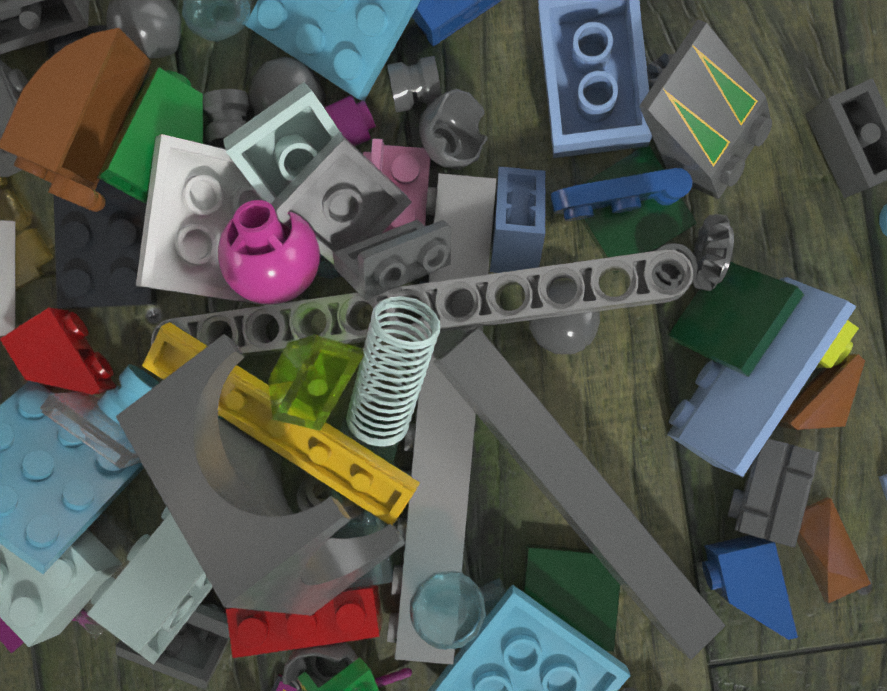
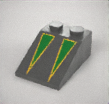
M701 20L696 21L639 106L666 168H682L691 175L693 188L716 199L721 197L727 186L731 187L736 184L743 173L746 158L754 146L758 147L764 143L772 127V119L766 96L708 23Z

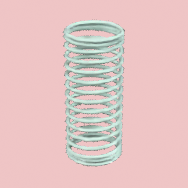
M404 296L389 297L380 301L373 308L346 417L349 430L357 439L367 444L380 447L393 445L401 441L408 431L416 401L421 391V385L424 382L426 370L429 367V361L434 351V345L440 333V321L437 314L427 304L417 299ZM389 308L411 310L422 316L429 323L432 333L421 321L411 315L399 312L379 314L381 311ZM388 316L410 319L426 331L428 338L420 330L407 323L399 321H383L379 323L378 321ZM384 325L407 327L416 332L423 340L419 341L404 331L396 329L383 330L381 327ZM387 333L404 335L414 342L397 339ZM384 341L390 345H381L379 342ZM381 349L382 351H385L387 353H379L376 350ZM404 349L413 350L415 353H409ZM378 357L383 361H376L374 358ZM386 357L398 359V360H400V361H402V362L393 361V360H390V359H388V358H386ZM402 357H405V358H409V357H410L413 361H407V360L403 359ZM382 364L394 366L400 370L389 369ZM402 366H409L411 369L407 370ZM378 372L393 374L398 378L387 377ZM400 374H407L409 377L405 378ZM381 379L396 384L398 387L384 385L376 380ZM373 387H382L384 389H389L395 392L396 394L394 395L386 392H381L374 389ZM374 401L378 404L388 405L395 409H380L369 404L368 402ZM361 404L377 412L399 413L400 415L393 417L376 416L366 411ZM357 408H358L363 414H365V415H367V416H369V417H371V418H374V419H376V420H383V421L400 420V421H398L397 423L387 424V425L373 423V422H371V421L365 419V418L358 412ZM355 415H356L362 422L367 423V424H369V425H371V426H373V427L385 428V429H387V428H393V427H398V428L395 429V430L386 431V432L373 431V430H371V429H369V428L364 427V426L356 419ZM354 423H355L360 429H362V430H364V431H366V432H368V433H370V434L381 435V436L392 435V434H396V435H394L393 437L384 438V439L370 438L369 436H367V435L361 433V432L357 429V427L354 425Z

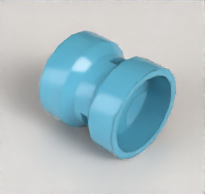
M129 364L119 375L121 386L107 390L97 403L100 409L118 424L119 422L115 416L159 384L147 372L132 364Z

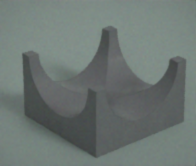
M224 334L115 417L223 606L227 608L311 616L406 542L397 528L391 524L380 531L363 537L350 539L330 538L351 520L339 500L333 497H329L308 510L296 514L292 512L282 487V456L227 420L218 419L219 398L223 385L233 368L244 358L235 342ZM298 387L285 395L306 410H310L313 407L305 392Z

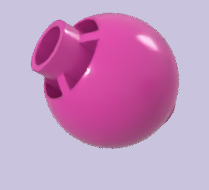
M250 201L237 209L234 217L224 228L218 244L220 270L226 282L236 293L255 303L274 305L285 303L298 297L310 286L318 271L320 249L314 230L302 217L293 212H288L292 223V229L290 230L278 220L274 207L266 201Z

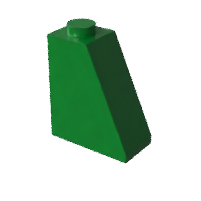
M158 67L145 80L97 178L147 204L156 136L163 134L203 144V94L192 88L190 81L183 75L171 70L164 71Z

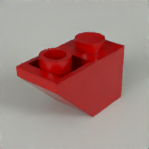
M49 307L0 338V341L25 380L91 395L104 394L107 390L116 388L111 379V376L114 374L111 365L101 353L94 352L85 338L89 335L88 329L74 312Z

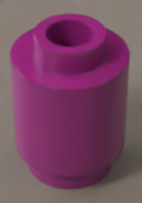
M352 95L324 107L341 134L354 147L371 140L368 130L376 127L364 100L355 103Z

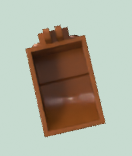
M120 28L92 33L65 46L42 64L23 88L1 137L0 149L17 156L13 166L52 183L48 191L49 193L94 212L102 210L106 200L101 193L95 191L100 180L97 176L132 108L152 61Z

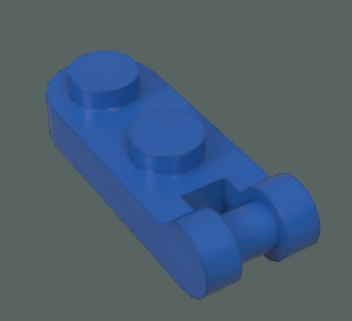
M672 168L571 186L551 193L554 214H564L565 221H576L594 216L593 209L611 206L612 213L641 208L640 201L654 198L659 204L671 205L691 190L692 178L686 170Z

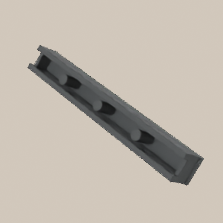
M477 327L474 330L467 331L461 340L445 354L436 358L433 363L663 637L692 660L726 625L480 328Z

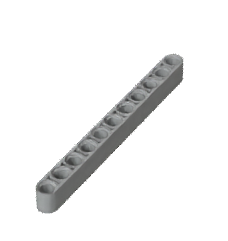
M659 250L396 287L368 300H365L359 293L208 313L162 321L153 331L151 345L160 327L168 322L176 325L207 346L220 338L224 328L229 325L233 332L232 340L244 357L365 342L369 328L361 330L358 326L357 314L359 310L368 304L374 308L384 299L399 296L420 298L423 303L427 304L439 318L440 332L666 303L677 300L687 291L693 280V268L690 260L684 254L676 250ZM662 264L676 266L682 276L681 285L672 290H664L654 283L652 272L657 266ZM611 271L624 273L630 282L627 292L618 297H610L604 294L599 285L601 278L606 273ZM560 278H569L577 284V293L574 299L565 304H557L551 301L549 296V289L552 283ZM510 285L522 286L525 291L523 304L516 310L505 311L500 304L502 290ZM468 291L473 296L474 307L467 316L456 317L452 312L451 302L458 293ZM389 308L381 311L379 315L397 312L404 314V309ZM322 311L327 320L326 327L320 335L315 336L311 329V321L315 314ZM388 316L378 321L379 323L383 321H399L409 324L405 318L399 316ZM421 317L419 321H421L432 333L429 323L423 317ZM275 318L279 324V333L270 342L266 335V327L269 321ZM409 324L420 330L423 334H427L419 324ZM384 325L381 327L383 330L396 329L407 332L410 335H418L411 329L399 325ZM387 333L395 338L404 337V335L396 333Z

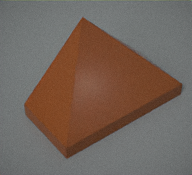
M849 354L840 364L833 365L832 368H824L796 396L778 425L795 430L845 427L865 360L859 354Z
M826 497L807 506L797 543L824 601L829 604L870 585L869 578L832 499Z

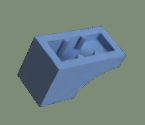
M499 167L491 240L490 272L502 273L538 268L545 238V171Z

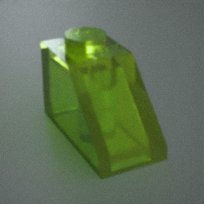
M311 335L288 342L268 379L273 420L320 431L364 356L363 349L318 335Z

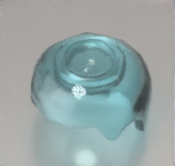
M183 0L182 16L188 28L194 34L217 42L237 34L244 28L250 18L252 0Z
M450 570L431 573L417 584L410 598L409 617L415 632L426 643L437 649L447 650L465 646L479 634L486 617L481 589L472 579L458 571Z

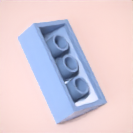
M780 278L779 280L798 286L804 296L750 376L747 377L713 360L709 361L696 379L695 383L699 387L690 401L683 400L671 415L669 423L673 426L667 435L711 465L743 477L856 308L849 301L791 278Z

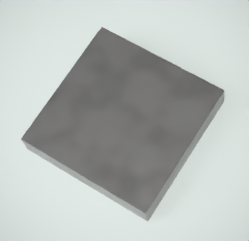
M338 132L276 197L271 205L275 209L278 220L290 230L292 229L291 216L288 214L289 211L307 221L316 234L320 254L334 264L333 252L381 234L412 201Z

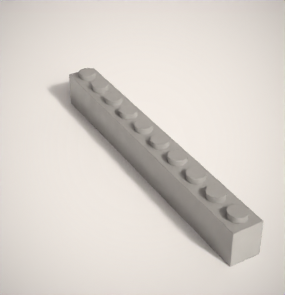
M439 173L437 187H428L426 215L435 216L434 223L444 220L451 226V265L430 273L429 281H420L419 284L488 275L496 178ZM468 291L458 293L451 302L452 312L459 318L467 316L474 307L473 296ZM477 327L442 331L439 333L431 360L429 361V367L426 370L424 382L421 385L419 397L416 401V404H418L416 423H409L405 436L404 451L413 452L412 471L403 470V472L420 482L409 500L408 518H398L397 530L406 543L401 546L405 547L404 564L394 565L392 594L401 595L399 613L390 612L387 642L396 643L395 659L454 664L476 413L436 367L433 361L445 354L461 340L467 331L474 330ZM419 335L414 336L419 341L423 340Z

